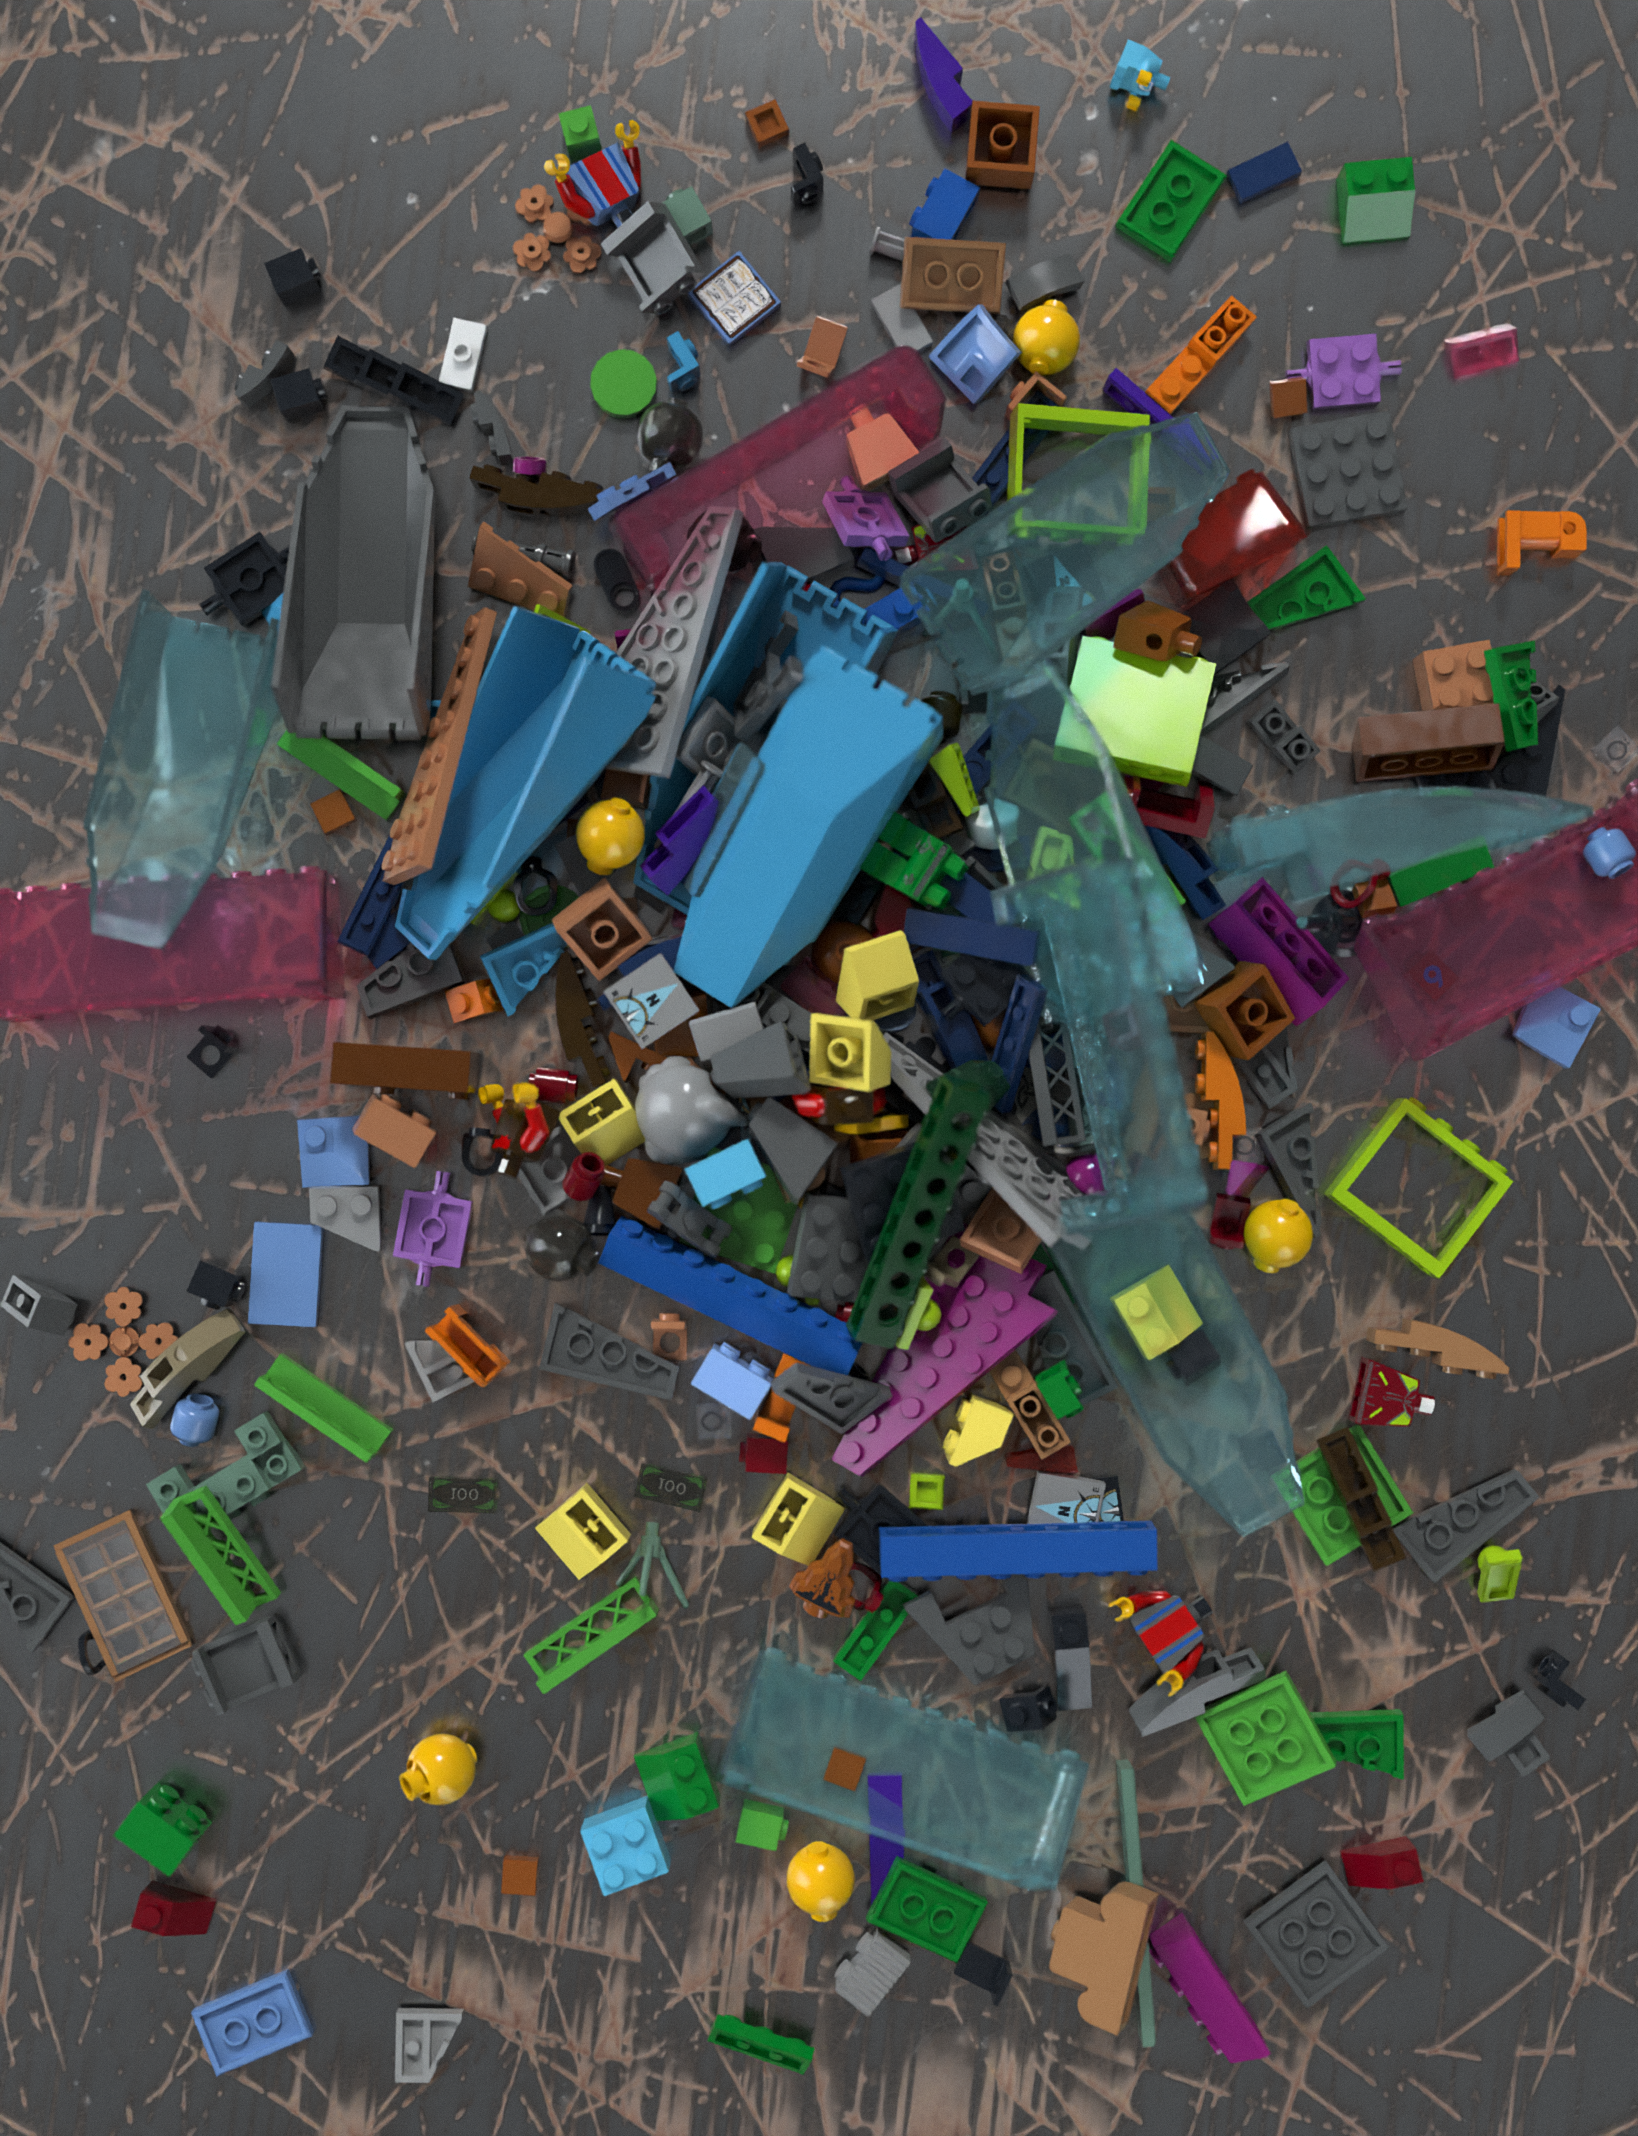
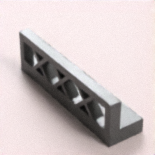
M1065 1006L1042 1009L1040 1017L1059 1014L1061 1028L1054 1038L1051 1039L1041 1032L1040 1021H1038L1029 1051L1044 1147L1086 1141ZM1061 1035L1064 1047L1056 1042ZM1042 1037L1050 1042L1045 1050ZM1053 1046L1064 1052L1066 1062L1058 1073L1046 1065L1045 1057ZM1066 1069H1068L1069 1081L1061 1076ZM1047 1071L1055 1076L1050 1084ZM1059 1079L1071 1088V1097L1063 1107L1052 1099L1050 1091ZM1072 1101L1074 1107V1114L1067 1110ZM1053 1105L1060 1109L1056 1117L1054 1116ZM1064 1113L1076 1121L1078 1135L1058 1138L1056 1123Z

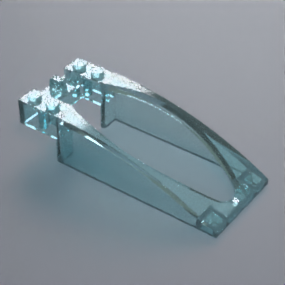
M1463 787L1396 789L1344 796L1288 810L1286 804L1266 809V816L1253 819L1252 813L1232 818L1231 825L1214 832V839L1208 841L1206 846L1210 859L1218 869L1214 873L1216 882L1281 865L1291 902L1295 903L1330 893L1331 886L1339 884V890L1354 887L1355 883L1369 881L1372 875L1390 870L1392 873L1406 866L1483 845H1487L1488 850L1550 834L1595 814L1593 807L1589 805L1523 792Z

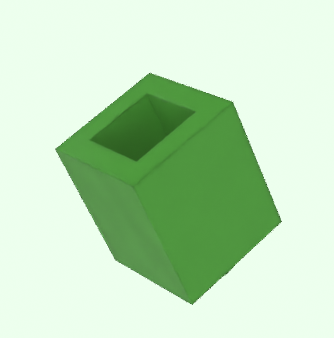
M591 105L558 113L571 163L583 160L602 150Z
M744 1799L737 1829L736 1843L776 1851L778 1840L785 1841L789 1820L783 1819L784 1807Z

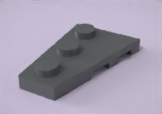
M410 943L407 945L406 950L392 961L388 960L356 987L367 1017L373 1019L465 984L451 944L437 960L428 959Z
M797 1362L771 1382L775 1394L840 1434L845 1433L892 1397L889 1386Z

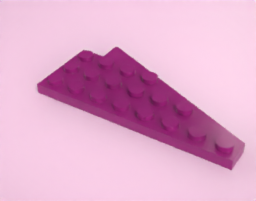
M963 1222L964 1228H965V1230H966L967 1227H968V1224H966V1223ZM965 1230L953 1235L960 1239ZM954 1249L949 1253L947 1260L950 1267L956 1269L964 1264L965 1254L961 1249ZM980 1255L956 1288L944 1283L939 1287L928 1278H925L933 1290L930 1299L936 1301L940 1306V1322L929 1331L917 1329L908 1350L897 1348L896 1345H894L893 1349H888L872 1382L889 1386L892 1397L845 1432L831 1460L858 1476L864 1477L1057 1315L1058 1310L1031 1297L1047 1266L1031 1258L1022 1274Z

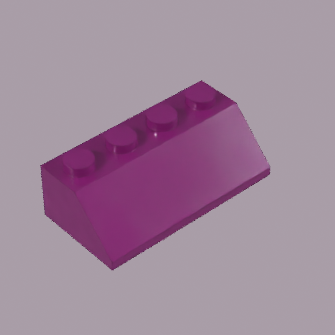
M1261 877L1214 917L1208 925L1213 929L1216 937L1224 942L1236 956L1238 962L1245 961L1264 964L1292 1011L1295 1017L1292 1023L1297 1027L1322 1009L1350 978L1309 930L1298 929L1296 925L1297 916L1267 881Z
M1179 1914L1151 1933L1149 1938L1153 1948L1149 1950L1150 1954L1160 1969L1166 1966L1172 1974L1168 1980L1179 1998L1185 1994L1191 2003L1187 2009L1198 2026L1205 2024L1210 2034L1206 2038L1217 2055L1224 2053L1230 2063L1261 2059L1271 2055L1258 2026L1184 1914Z

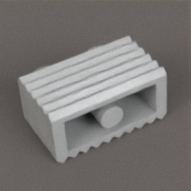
M879 1927L876 1928L872 1935L867 1932L862 1936L856 1946L858 1953L851 1962L845 1959L834 1975L836 1978L835 1991L867 2017L871 2015L872 2011L875 2010L889 1989L892 1988L893 1984L896 1983L897 1979L900 1978L901 1974L911 1963L909 1951L904 1949L902 1945L898 1944L897 1941L893 1940L891 1936H888Z

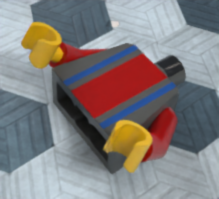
M1141 1591L1129 1597H1120L1109 1603V1607L1117 1605L1122 1611V1615L1115 1618L1117 1622L1124 1619L1128 1620L1163 1673V1676L1158 1679L1157 1684L1160 1685L1163 1681H1168L1172 1686V1691L1168 1696H1173L1181 1689L1183 1682L1198 1666L1204 1651L1202 1639L1205 1637L1198 1623L1213 1614L1211 1607L1203 1596L1185 1606L1178 1595L1172 1597L1167 1591Z

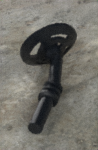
M1340 890L1344 898L1355 900L1352 891ZM1331 893L1323 897L1316 904L1311 916L1298 917L1296 921L1298 929L1311 930L1312 935L1326 952L1336 957H1352L1362 953L1372 944L1378 931L1377 916L1369 917V932L1362 930L1363 918L1358 906L1349 908L1351 909L1350 912L1340 914L1338 910L1344 907L1339 905L1333 907L1330 904L1334 901ZM1322 932H1332V934L1325 938ZM1354 933V936L1350 938L1341 937L1342 934ZM1356 940L1360 942L1359 945L1352 948L1336 947L1338 942L1352 943Z

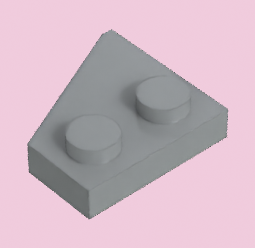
M410 1340L404 1343L432 1402L474 1382L463 1371L464 1368L436 1340Z
M398 2008L396 2012L395 2083H430L442 2056L463 2018L464 2009Z

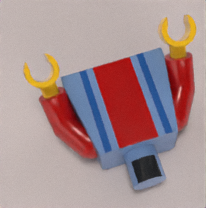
M629 120L630 134L628 136L624 133L622 123H618L615 127V134L620 140H623V146H620L617 142L570 165L569 158L565 154H555V158L558 161V169H556L552 160H547L544 164L547 174L556 176L555 185L564 206L575 214L589 219L595 226H599L612 219L618 228L633 215L630 210L635 207L642 188L638 145L633 141L639 136L640 127L634 120Z

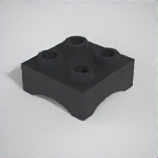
M1232 578L1182 613L1192 620L1189 633L1202 637L1201 648L1196 656L1204 658L1208 662L1216 663L1214 675L1262 642L1271 633L1265 623L1250 608Z

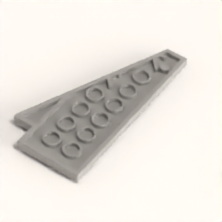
M709 506L616 654L655 681L656 686L652 695L656 698L647 717L605 769L665 778L670 777L744 515L739 509L735 507Z
M885 1032L883 1037L891 1049L890 1077L926 1116L943 1073ZM989 1108L988 1114L982 1118L978 1128L976 1145L969 1151L967 1157L968 1161L976 1168L975 1173L977 1177L984 1183L991 1184L1048 1246L1051 1247L1061 1237L1065 1242L1074 1244L1083 1251L1092 1240L1101 1197H1091L1078 1190L1068 1178L1067 1164L1050 1151L1043 1149L1036 1141ZM962 1113L957 1114L953 1118L952 1123L958 1121Z

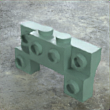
M266 1411L234 1430L247 1452L246 1456L195 1487L181 1464L150 1481L146 1486L162 1513L165 1512L175 1498L207 1486L229 1519L233 1520L242 1514L239 1507L248 1502L254 1507L271 1496L268 1492L269 1489L306 1466L297 1451L282 1434L270 1412ZM201 1499L191 1503L196 1511L208 1515L209 1510Z

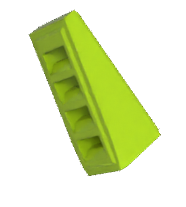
M958 742L951 744L931 757L929 762L964 816L967 817L978 812L980 807L961 747Z

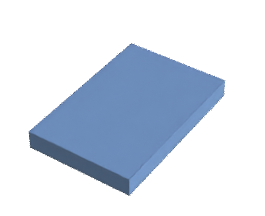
M254 1222L248 1324L318 1327L324 1228L313 1224Z
M289 1969L200 2005L191 2012L216 2076L308 2039L314 2034Z

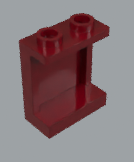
M1130 775V777L1124 776L1120 789V796H1122L1120 808L1125 809V821L1206 839L1215 808L1212 783L1198 781L1194 798L1191 799L1141 788L1140 777Z

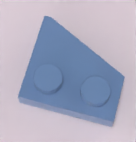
M669 462L641 478L634 475L619 484L621 489L616 491L615 487L612 486L597 494L596 497L599 501L589 507L588 511L595 521L640 499L675 476L676 473Z

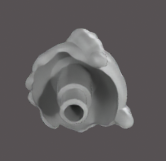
M680 1056L668 1057L661 1064H654L648 1068L646 1074L642 1075L639 1079V1092L635 1102L636 1119L642 1135L645 1137L647 1155L656 1162L668 1165L706 1159L708 1152L725 1138L731 1127H746L751 1122L747 1119L749 1113L737 1109L723 1093L712 1087L710 1075L707 1071L689 1065L691 1062Z

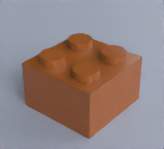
M973 100L969 123L965 179L975 185L1031 189L1035 173L1040 106Z
M1240 961L1235 965L1237 969L1204 992L1193 1003L1210 1032H1214L1224 1046L1228 1056L1249 1061L1287 1027L1295 1017L1267 967L1264 964Z

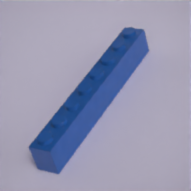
M624 1216L619 1218L610 1231L598 1264L816 1368L848 1375L863 1343L854 1339L846 1327L847 1323L827 1314L823 1310L797 1300L787 1293L764 1284L759 1279L751 1278L727 1264H722L703 1255L698 1250L680 1244L669 1236L657 1233L641 1225L639 1222Z
M1151 1520L879 1527L881 1578H887L892 1582H903L908 1580V1577H922L926 1581H938L942 1579V1576H956L960 1580H973L977 1578V1575H990L994 1579H1007L1011 1577V1574H1025L1028 1578H1042L1045 1576V1573H1059L1062 1577H1077L1080 1572H1093L1096 1576L1106 1577L1112 1576L1114 1572L1127 1571L1130 1575L1142 1576L1148 1574V1571H1157V1529Z

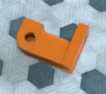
M1507 510L1505 518L1497 519V576H1511L1520 568V550H1549L1550 558L1576 559L1586 551L1587 528L1582 516L1571 511Z
M459 1304L449 1306L444 1311L447 1315L438 1324L429 1326L425 1332L434 1341L436 1340L464 1368L463 1371L481 1387H486L511 1361L494 1344L489 1345L463 1319L468 1313Z
M783 1352L774 1376L777 1378L796 1362L808 1366L811 1365ZM771 1385L763 1407L757 1414L753 1430L785 1443L796 1406L775 1394Z

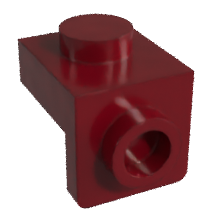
M1216 1193L1208 1227L1210 1243L1227 1250L1244 1248V1226L1251 1206L1250 1198Z

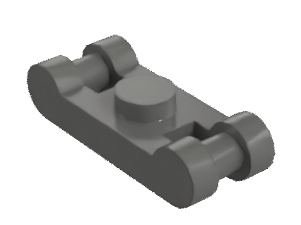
M664 1181L659 1189L661 1194L656 1201L650 1203L647 1212L709 1257L716 1258L721 1251L719 1246L722 1240L728 1238L731 1234L732 1226L715 1217L684 1194L675 1184ZM671 1202H674L676 1206L670 1213L668 1207L670 1206ZM706 1226L712 1230L708 1239L701 1235Z

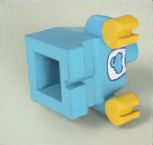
M1128 39L1109 87L1117 91L1119 88L1128 90L1130 95L1125 107L1136 112L1142 100L1140 97L1142 95L1149 96L1153 86L1165 91L1170 77L1159 73L1163 61L1146 46Z

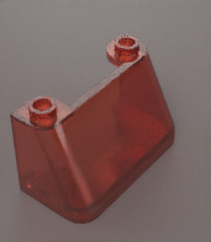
M1254 468L1235 478L1237 484L1168 520L1163 515L1146 525L1149 531L1146 532V536L1142 538V541L1177 609L1254 566L1274 558L1279 553L1281 555L1293 549L1308 538L1300 521L1263 471L1256 473Z

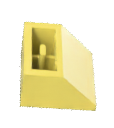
M901 930L845 948L835 1001L851 1018L873 1021L914 1007L919 978L906 936Z
M612 1079L564 1109L558 1118L580 1153H595L602 1158L604 1165H609L645 1142V1137L642 1135L637 1123L635 1106L618 1079Z
M970 1392L968 1399L962 1397L955 1413L958 1421L955 1431L949 1429L942 1446L945 1449L944 1453H946L948 1463L956 1467L1000 1448L1013 1417L1011 1410L1005 1405Z
M787 1472L754 1527L752 1538L784 1557L809 1566L811 1561L815 1560L846 1507Z
M588 1483L535 1527L578 1580L607 1560L629 1540L631 1535Z

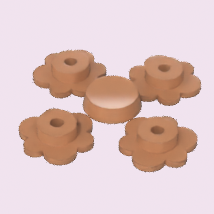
M534 185L531 190L528 188L522 189L520 192L521 198L516 201L515 209L520 215H525V219L530 223L535 222L536 219L544 221L543 231L545 236L535 237L534 234L527 233L524 236V240H518L514 243L513 251L518 256V265L521 267L527 266L533 272L541 270L543 262H548L551 259V254L548 251L550 240L555 243L566 241L567 251L564 252L563 259L566 263H570V268L574 273H583L586 268L588 270L595 269L597 266L596 260L602 254L601 247L596 243H592L589 236H582L580 239L571 237L573 233L572 222L577 223L581 221L584 225H590V220L570 210L567 211V215L562 212L551 213L550 207L553 206L554 201L552 196L547 195V191L542 185Z
M121 1287L117 1292L108 1293L105 1296L104 1302L108 1307L106 1310L107 1318L115 1319L117 1325L122 1327L116 1328L108 1339L105 1334H101V1327L94 1324L89 1327L87 1324L81 1323L75 1326L73 1330L74 1336L69 1339L68 1344L74 1349L73 1355L78 1361H85L88 1358L92 1360L99 1359L101 1350L106 1349L109 1344L112 1352L121 1356V1358L117 1359L115 1365H109L106 1368L108 1377L104 1385L108 1391H117L119 1396L126 1397L130 1391L136 1392L143 1385V1381L139 1376L142 1372L141 1367L137 1364L132 1365V1361L127 1356L134 1354L140 1346L142 1349L147 1350L146 1356L149 1359H155L173 1344L178 1337L173 1335V1326L166 1322L158 1326L156 1324L148 1325L146 1333L140 1337L134 1329L126 1327L132 1322V1319H137L141 1316L142 1312L139 1307L143 1302V1298L140 1293L130 1292L127 1287Z

